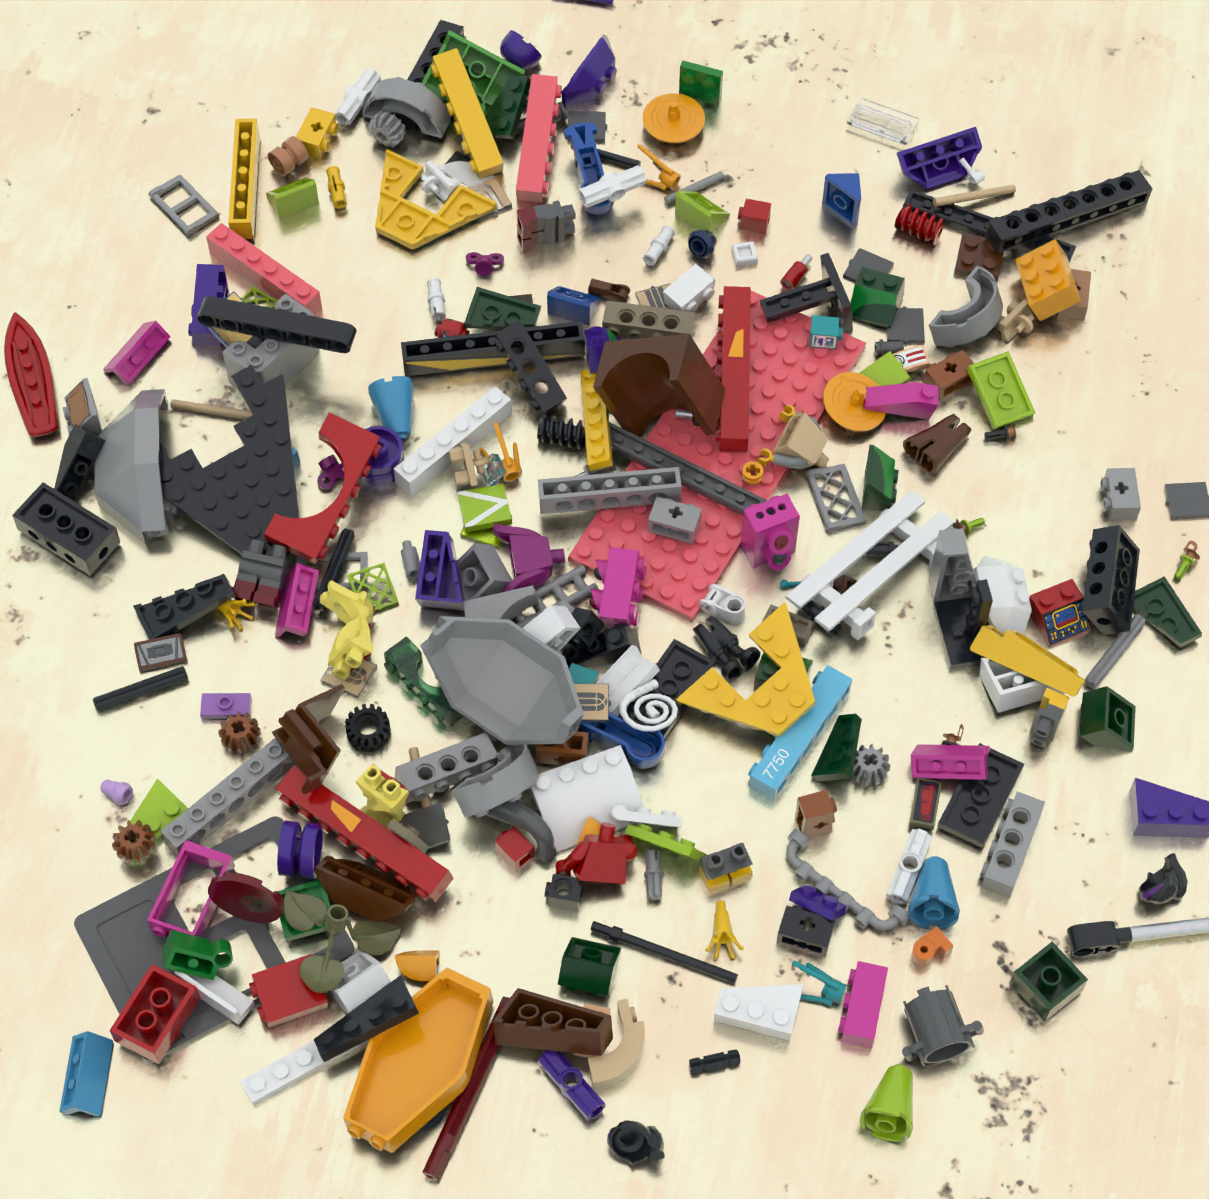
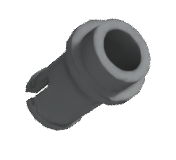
M879 339L874 344L875 355L880 357L889 351L894 354L904 350L903 340L883 341V339Z

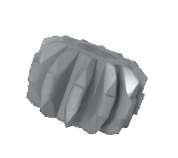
M380 111L371 119L368 125L370 134L374 135L373 138L377 139L379 144L383 143L386 147H395L403 140L406 134V126L401 123V119H398L395 114H390L389 111Z
M873 743L868 749L862 744L859 751L856 750L852 776H856V783L863 780L867 787L871 781L876 786L880 780L885 781L887 772L891 768L890 763H888L889 755L883 754L882 747L875 750Z

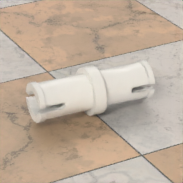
M665 225L658 236L652 239L650 248L643 256V261L646 264L653 266L661 253H665L668 243L675 235L672 227Z
M431 278V281H427L429 293L427 301L431 306V317L434 321H442L441 315L443 320L446 318L444 309L445 296L442 294L440 279Z

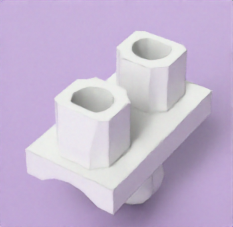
M428 161L425 163L426 170L421 177L423 181L421 188L425 193L433 191L445 203L460 185V181L456 177L449 179L447 177V168L443 164L436 166L432 161Z

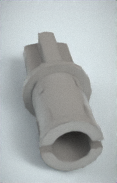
M655 849L645 852L646 871L644 872V878L647 879V897L654 901L662 897V878L664 877V872L661 870V851L657 850L655 855Z

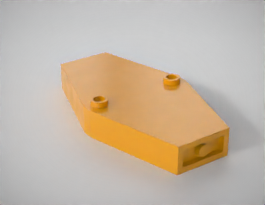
M447 967L412 996L419 1014L369 1039L343 1119L347 1132L356 1139L363 1138L369 1141L370 1145L379 1151L385 1149L393 1153L460 1095L470 1081L494 1000L491 988Z

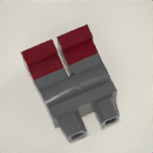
M559 200L553 201V204L518 209L517 239L522 252H530L531 246L542 243L565 242V235L575 233L573 219H576V213L573 205L561 206Z
M252 539L248 551L243 550L242 559L233 587L237 596L233 598L236 600L246 599V602L249 603L254 602L261 606L279 609L286 572L289 567V563L286 561L287 548L273 544L271 555H263L266 543Z

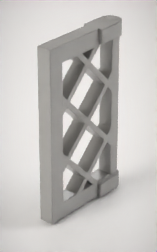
M845 463L821 469H812L806 472L827 532L866 524L865 515ZM840 473L843 483L832 478V476ZM821 477L826 480L822 487L817 485L816 478ZM828 482L840 487L836 495L824 489ZM843 489L847 490L851 502L839 497ZM821 493L833 499L828 507L825 506ZM835 501L848 506L843 514L831 509ZM850 508L854 509L856 517L850 518L846 516ZM828 513L840 518V520L831 522Z

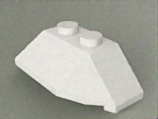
M984 556L974 568L976 584L978 580L987 579L993 599L988 617L989 624L1003 634L1007 630H1017L1024 635L1032 609L1023 569L1005 560Z

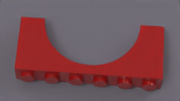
M330 412L318 434L319 440L331 447L342 463L345 476L339 495L329 507L313 516L289 518L274 514L264 533L265 541L274 545L284 546L288 552L315 565L319 559L323 560L329 549L326 545L330 538L335 539L340 528L337 526L340 519L346 518L350 510L348 504L351 498L355 499L361 489L359 483L362 477L367 478L372 467L369 465L372 458H377L382 449L380 436Z

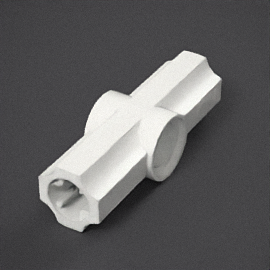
M371 68L364 70L356 83L347 87L344 93V100L334 113L340 125L345 127L351 125L360 110L364 108L375 85L381 81V76L376 70Z
M638 165L618 174L616 172H609L603 175L598 182L579 189L581 202L588 208L605 200L617 201L626 192L645 185V173Z
M921 829L911 830L886 897L893 903L898 905H907L932 841V836L927 831ZM911 864L915 869H907L904 865Z

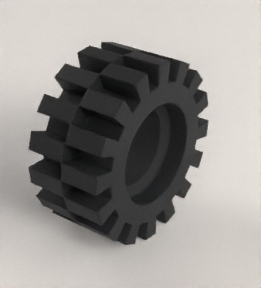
M362 704L361 710L357 706L354 708V713L349 712V719L346 718L345 729L347 739L353 747L357 745L359 751H362L364 747L366 752H370V747H373L374 751L379 750V744L381 747L385 745V740L388 741L390 738L391 728L389 717H387L385 711L382 712L381 707L378 706L375 709L374 704H370V707L366 708V704ZM367 721L375 722L377 730L372 734H362L358 730L360 724Z

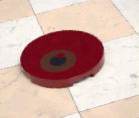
M227 872L225 876L213 877L208 887V895L215 905L230 915L246 921L257 923L274 922L281 917L285 906L284 900L278 891L273 893L262 885V880L246 874Z

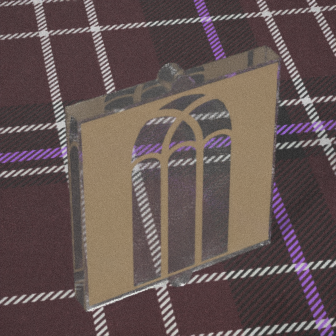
M496 177L485 182H478L477 185L468 188L497 202V209L479 217V220L493 214L497 215L498 212L512 207V203Z
M364 659L358 668H355L345 680H342L332 674L334 667L328 664V668L320 681L332 688L343 684L345 687L343 692L358 699L366 685L370 684V678L377 665Z

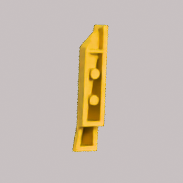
M983 625L970 647L972 652L1072 697L1078 694L1085 682V679L1077 675L1078 671L1074 667L1017 630H1007L1003 634L992 625Z

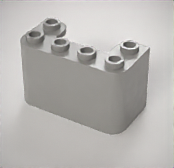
M284 294L275 304V309L314 316L310 310L287 294ZM266 339L254 349L246 342L236 341L223 351L229 383L234 387L236 386L231 376L250 365L254 368L262 384L282 374L286 386L319 354L320 349L272 339Z

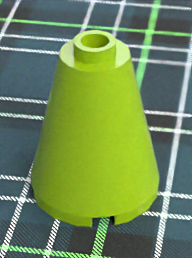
M901 1064L888 1067L861 1112L859 1121L861 1127L865 1131L866 1127L873 1131L872 1136L878 1139L899 1142L902 1141L904 1136H907L908 1139L913 1130V1074L906 1066Z

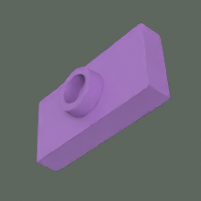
M202 693L200 717L201 719H227L228 714L235 717L237 711L241 712V716H244L247 712L251 714V693Z

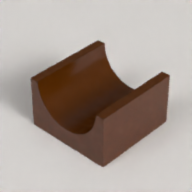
M690 334L605 342L593 385L594 390L619 425L641 437L644 429L654 418L675 408H688L705 435H715L725 393L724 386Z

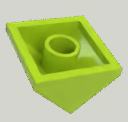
M306 177L266 192V196L279 219L319 204L316 182L314 179Z
M677 191L675 214L698 230H708L713 233L730 216V213L697 191Z

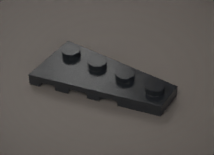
M222 574L196 583L193 588L187 590L182 588L174 591L175 594L164 598L159 596L153 598L150 603L144 605L139 603L133 607L148 638L154 639L172 635L237 595L226 575Z
M398 976L314 1038L323 1062L419 1014L402 976Z

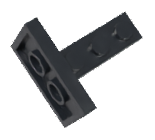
M829 252L820 255L822 280L760 300V306L767 323L829 303L831 308L834 307L844 333L853 330L851 303Z
M987 579L977 581L975 590L972 591V597L935 602L933 604L934 614L950 670L981 665V658H986L972 652L970 647L981 627L989 625L988 617L993 599Z

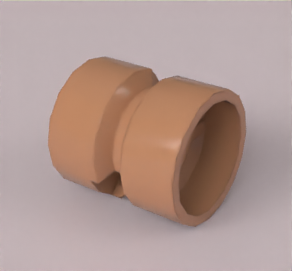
M291 136L282 142V148L277 146L267 155L271 166L281 176L288 175L295 169V165L300 166L309 159V154L304 144L295 136Z

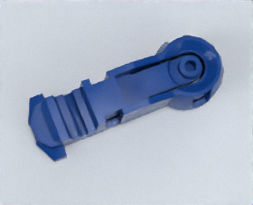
M588 122L572 124L564 130L565 140L570 139V147L574 151L575 168L578 167L577 176L581 188L598 182L605 175L593 134H597L596 124ZM605 200V202L603 201L588 208L583 204L582 206L589 214L601 216L613 207L615 201Z
M609 713L610 722H581L578 730L581 729L583 732H589V742L595 741L600 743V748L604 750L621 745L626 758L638 768H651L657 765L663 758L665 741L660 730L653 732L657 735L656 737L649 734V731H640L632 728L622 718Z

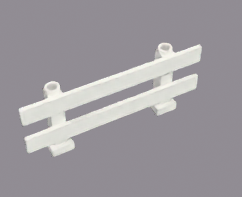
M911 490L891 508L883 510L878 519L811 575L807 574L801 583L786 595L785 599L798 609H801L809 601L815 599L826 608L815 617V622L827 631H830L841 621H844L852 627L851 636L859 640L874 627L876 612L870 607L862 611L858 606L920 553L930 560L928 568L931 569L939 530L950 528L954 525L955 521L939 511L921 528L914 525L907 518L923 506L926 500ZM891 532L904 541L842 595L829 586V584Z

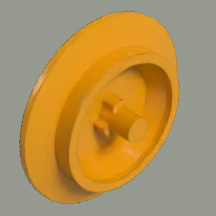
M670 93L660 95L651 100L643 111V125L647 132L657 140L666 143H682L693 139L701 132L705 123V114L701 105L693 98L683 94Z
M855 372L841 373L830 379L825 386L823 403L826 412L834 422L845 429L857 432L869 431L877 427L886 415L884 412L864 409L866 387L879 385L863 374Z

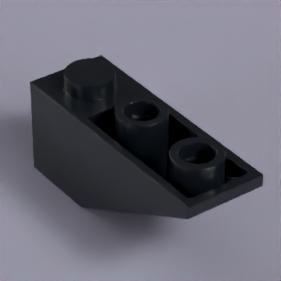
M74 425L64 444L54 487L55 490L75 501L105 442L102 437L82 426Z
M625 623L600 632L590 648L569 645L561 649L568 668H570L571 663L586 668L614 664L631 645L636 646L642 654L638 633Z

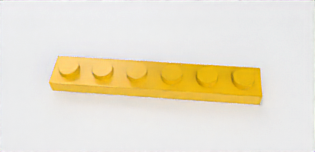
M588 368L580 371L587 463L590 471L613 466L608 408L593 388L597 372L590 373Z

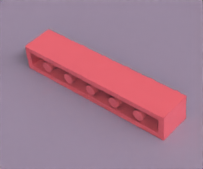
M532 74L516 184L517 200L543 203L544 195H548L549 182L546 181V175L551 174V162H548L549 156H553L554 143L551 142V138L556 136L557 124L554 123V117L559 115V104H556L557 98H561L562 85H558V76Z
M220 223L206 236L209 253L277 301L284 294H287L314 315L322 308L320 291L224 224Z

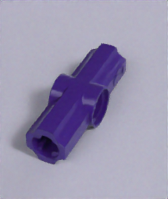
M545 1051L538 1060V1063L558 1085L562 1095L566 1099L571 1100L587 1120L595 1119L606 1107V1104L584 1080L581 1071L574 1068L561 1052ZM569 1081L578 1082L575 1086L566 1085Z

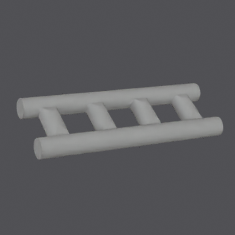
M581 565L535 589L540 604L534 605L538 611L536 614L526 618L520 612L514 618L517 621V625L523 628L547 608L540 597L550 592H553L559 600L553 605L559 606L564 600L573 605L592 595L591 588H599L596 583H592L589 586L585 583L581 576L586 574L587 571ZM573 581L579 591L567 597L561 586Z

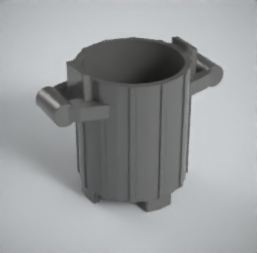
M945 985L946 990L930 991L929 986L917 990L918 997L912 999L909 1003L903 1001L904 1011L916 1044L902 1049V1054L907 1061H912L914 1058L919 1057L922 1065L926 1066L925 1063H939L963 1054L971 1046L975 1048L972 1037L984 1033L983 1025L978 1020L971 1024H964L953 993L948 985Z

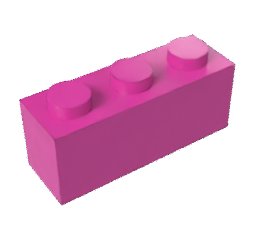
M858 961L856 970L850 969L848 984L852 985L851 993L846 992L843 1008L848 1009L847 1015L840 1018L838 1032L843 1033L841 1042L872 1049L888 967Z

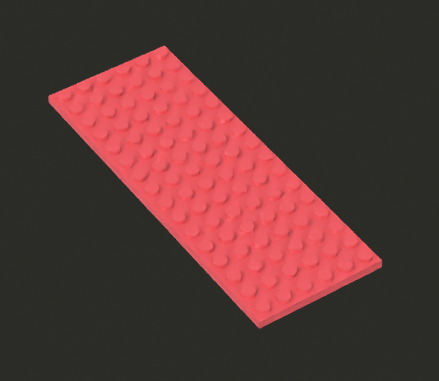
M751 290L749 439L747 452L720 451V442L715 441V435H705L700 426L693 425L692 420L675 416L677 409L689 411L688 408H675L664 412L646 440L768 501L790 468L777 466L770 462L767 466H763L762 481L757 485H749L742 478L743 466L751 461L757 462L758 458L767 459L766 456L759 455L760 451L764 448L769 449L772 455L776 454L773 450L787 423L779 419L780 412L784 410L786 405H792L795 413L805 412L819 423L826 411L823 403L825 386L834 376L851 372L865 350L866 342L843 332L842 341L837 340L836 349L809 347L811 317L799 312L767 323L760 306V300L767 297ZM718 332L703 353L716 376L717 370H721V365H717V351H722V346H717ZM717 422L718 428H720V422ZM631 461L625 472L649 469ZM750 471L751 476H756L755 471ZM682 486L681 502L679 503L692 504L702 509L701 523L693 544L648 532V518L654 504L599 509L569 554L568 561L577 566L583 565L587 571L601 577L595 559L608 560L610 547L639 550L641 558L644 559V566H647L646 578L641 580L640 588L643 589V598L693 622L701 610V606L698 603L706 597L710 585L719 582L741 547L743 516Z

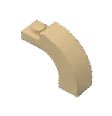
M628 999L617 1000V1011L623 1032V1038L618 1047L608 1054L588 1058V1070L594 1091L608 1089L623 1082L636 1069L643 1055L645 1043L644 1020L637 1022L634 1006L629 1007Z

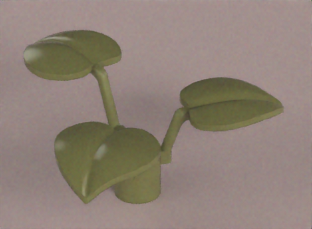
M287 890L283 910L286 921L291 927L307 932L315 924L321 926L325 922V927L330 933L325 958L312 955L304 959L300 966L301 979L312 991L317 993H325L335 989L343 979V964L340 961L329 959L335 935L342 933L346 926L352 940L358 941L359 949L364 953L374 956L382 955L389 951L401 931V928L398 926L373 920L360 921L352 928L351 918L348 917V910L342 905H332L327 912L325 903L317 897L298 894Z

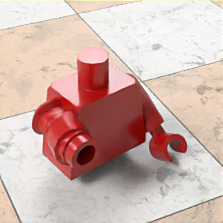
M603 822L600 825L599 835H585L584 840L579 842L565 860L562 859L556 862V874L564 871L565 876H571V870H573L574 875L581 881L625 884L626 861L634 859L638 850L630 835L614 837L616 825Z

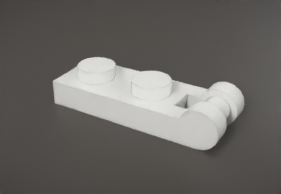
M616 805L609 812L611 819L615 821L670 828H681L682 817H676V812L661 810V815L651 814V809L636 807L635 812L627 811L623 805Z

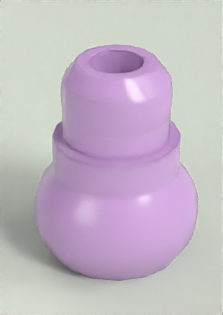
M107 779L100 785L101 792L113 799L118 805L127 804L133 795V788L127 782Z

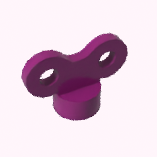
M471 252L465 256L466 262L475 264V271L481 276L489 275L492 272L493 265L504 263V256L500 253L482 255L477 252Z
M334 454L318 463L323 471L317 478V484L321 489H331L337 479H344L342 463L339 464ZM324 478L329 480L328 484L323 483Z

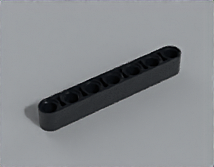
M213 296L204 298L197 316L198 322L207 327L344 354L350 352L357 333L356 328L349 323Z

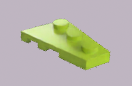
M157 778L130 821L132 825L138 819L142 822L143 826L148 824L151 832L155 834L156 839L153 842L156 845L163 839L160 831L186 811L188 807Z
M638 823L637 827L628 824L625 831L626 834L662 849H668L685 858L690 857L700 862L701 857L707 856L706 853L694 848L696 843L681 838L680 842L673 840L674 835L661 830L659 834L653 833L652 827L642 823Z

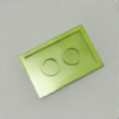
M1009 351L974 363L966 368L993 430L1036 414Z

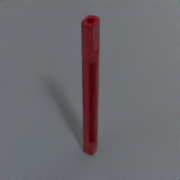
M502 997L480 1045L470 1081L464 1091L456 1097L422 1171L430 1180L439 1181L500 1045H495L493 1020L510 999L509 997Z

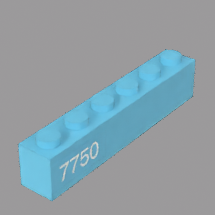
M829 665L826 666L823 672H817L812 682L814 685L811 688L816 705L780 737L774 735L775 741L772 745H766L761 754V757H763L758 764L755 762L749 770V786L775 801L851 691L852 678Z

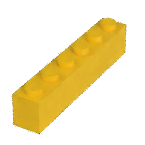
M455 48L433 56V65H430L434 78H439L441 83L438 84L439 91L442 97L446 96L447 98L446 108L449 115H453L455 118L454 128L457 135L461 134L463 138L461 145L464 153H469L471 158L469 165L472 173H477L478 178L482 179L502 172L503 160L458 49Z
M257 118L235 119L228 224L232 231L244 239H254L260 144Z

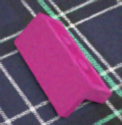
M156 320L143 323L103 368V371L105 373L114 372L125 385L130 384L171 336Z
M296 563L287 573L275 636L280 637L285 631L303 637L307 634L319 570Z
M918 744L910 754L912 778L986 780L988 777L987 756L990 752V746Z

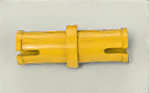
M330 166L326 169L329 181L328 191L332 195L333 206L341 209L347 205L344 193L345 184L341 180L339 167Z

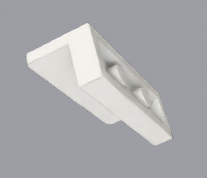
M631 645L595 683L609 684V700H611L609 713L618 716L620 714L619 704L624 695L630 690L637 689V687L651 681L660 669L655 663L643 658L636 646Z
M178 971L173 972L176 977L196 986L201 1000L238 1025L255 1005L252 999L216 975L214 980Z

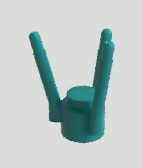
M797 961L792 962L793 966L825 983L821 992L826 995L825 997L802 994L801 1000L824 1003L828 1006H831L833 1002L840 1003L847 984L831 977L809 962L806 963V966Z

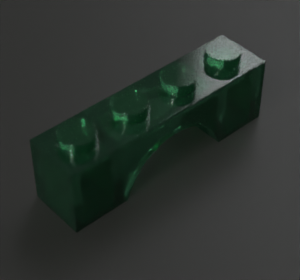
M407 636L384 652V667L391 675L395 674L400 679L399 682L404 690L407 692L410 690L415 695L414 698L420 707H426L430 711V716L436 724L439 725L441 723L447 730L464 717L450 706L441 687L428 685L419 677L418 673L423 665L422 652Z

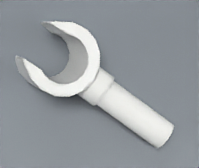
M964 157L959 160L969 174L968 180L970 183L976 184L985 180V175L981 170L974 172Z

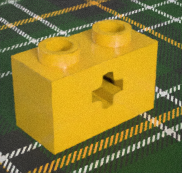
M313 107L310 108L296 135L304 144L310 157L321 159L324 152L329 150L330 140L338 132L335 114Z

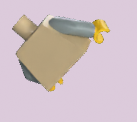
M786 405L784 410L780 412L779 419L787 423L773 450L776 454L772 455L769 449L764 448L760 451L759 455L766 456L767 459L758 458L757 462L762 466H767L770 462H773L774 465L794 469H804L813 465L823 468L829 461V458L822 452L827 443V438L821 432L817 420L808 416L805 412L795 413L792 405Z

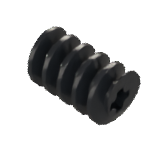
M546 413L542 414L538 425L537 439L541 436V441L546 442L550 438L551 444H555L559 440L561 446H564L568 441V446L571 448L574 447L575 443H577L578 449L583 448L586 438L582 420H579L575 426L573 418H570L568 423L565 424L563 416L556 422L555 415L552 414L551 418L547 420Z

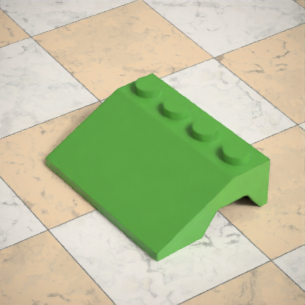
M450 30L438 54L455 48L458 49L484 116L510 76L525 75V70ZM429 67L422 84L441 100L448 103L446 96L442 97L439 91L438 84H441L439 78H434L431 67Z

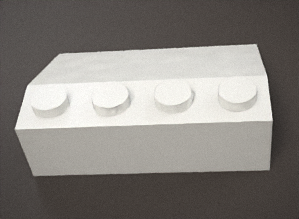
M621 745L540 773L536 779L537 784L528 789L529 795L533 797L541 818L552 831L557 854L577 846L582 829L590 816L600 823L607 822L616 825V833L626 829L628 824L634 826L638 824L612 820L609 815L612 807L623 805L627 811L635 812L636 807L644 808L630 765Z

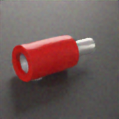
M806 254L801 262H794L780 280L781 286L788 291L795 289L808 273L807 266L813 257L810 254Z

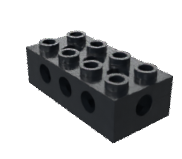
M44 482L12 515L17 530L90 576L121 542L115 526Z
M1120 525L1093 529L1092 539L1089 542L1090 556L1087 560L1088 570L1087 578L1084 581L1085 593L1084 600L1081 603L1082 612L1103 635L1128 632L1131 628L1140 549Z

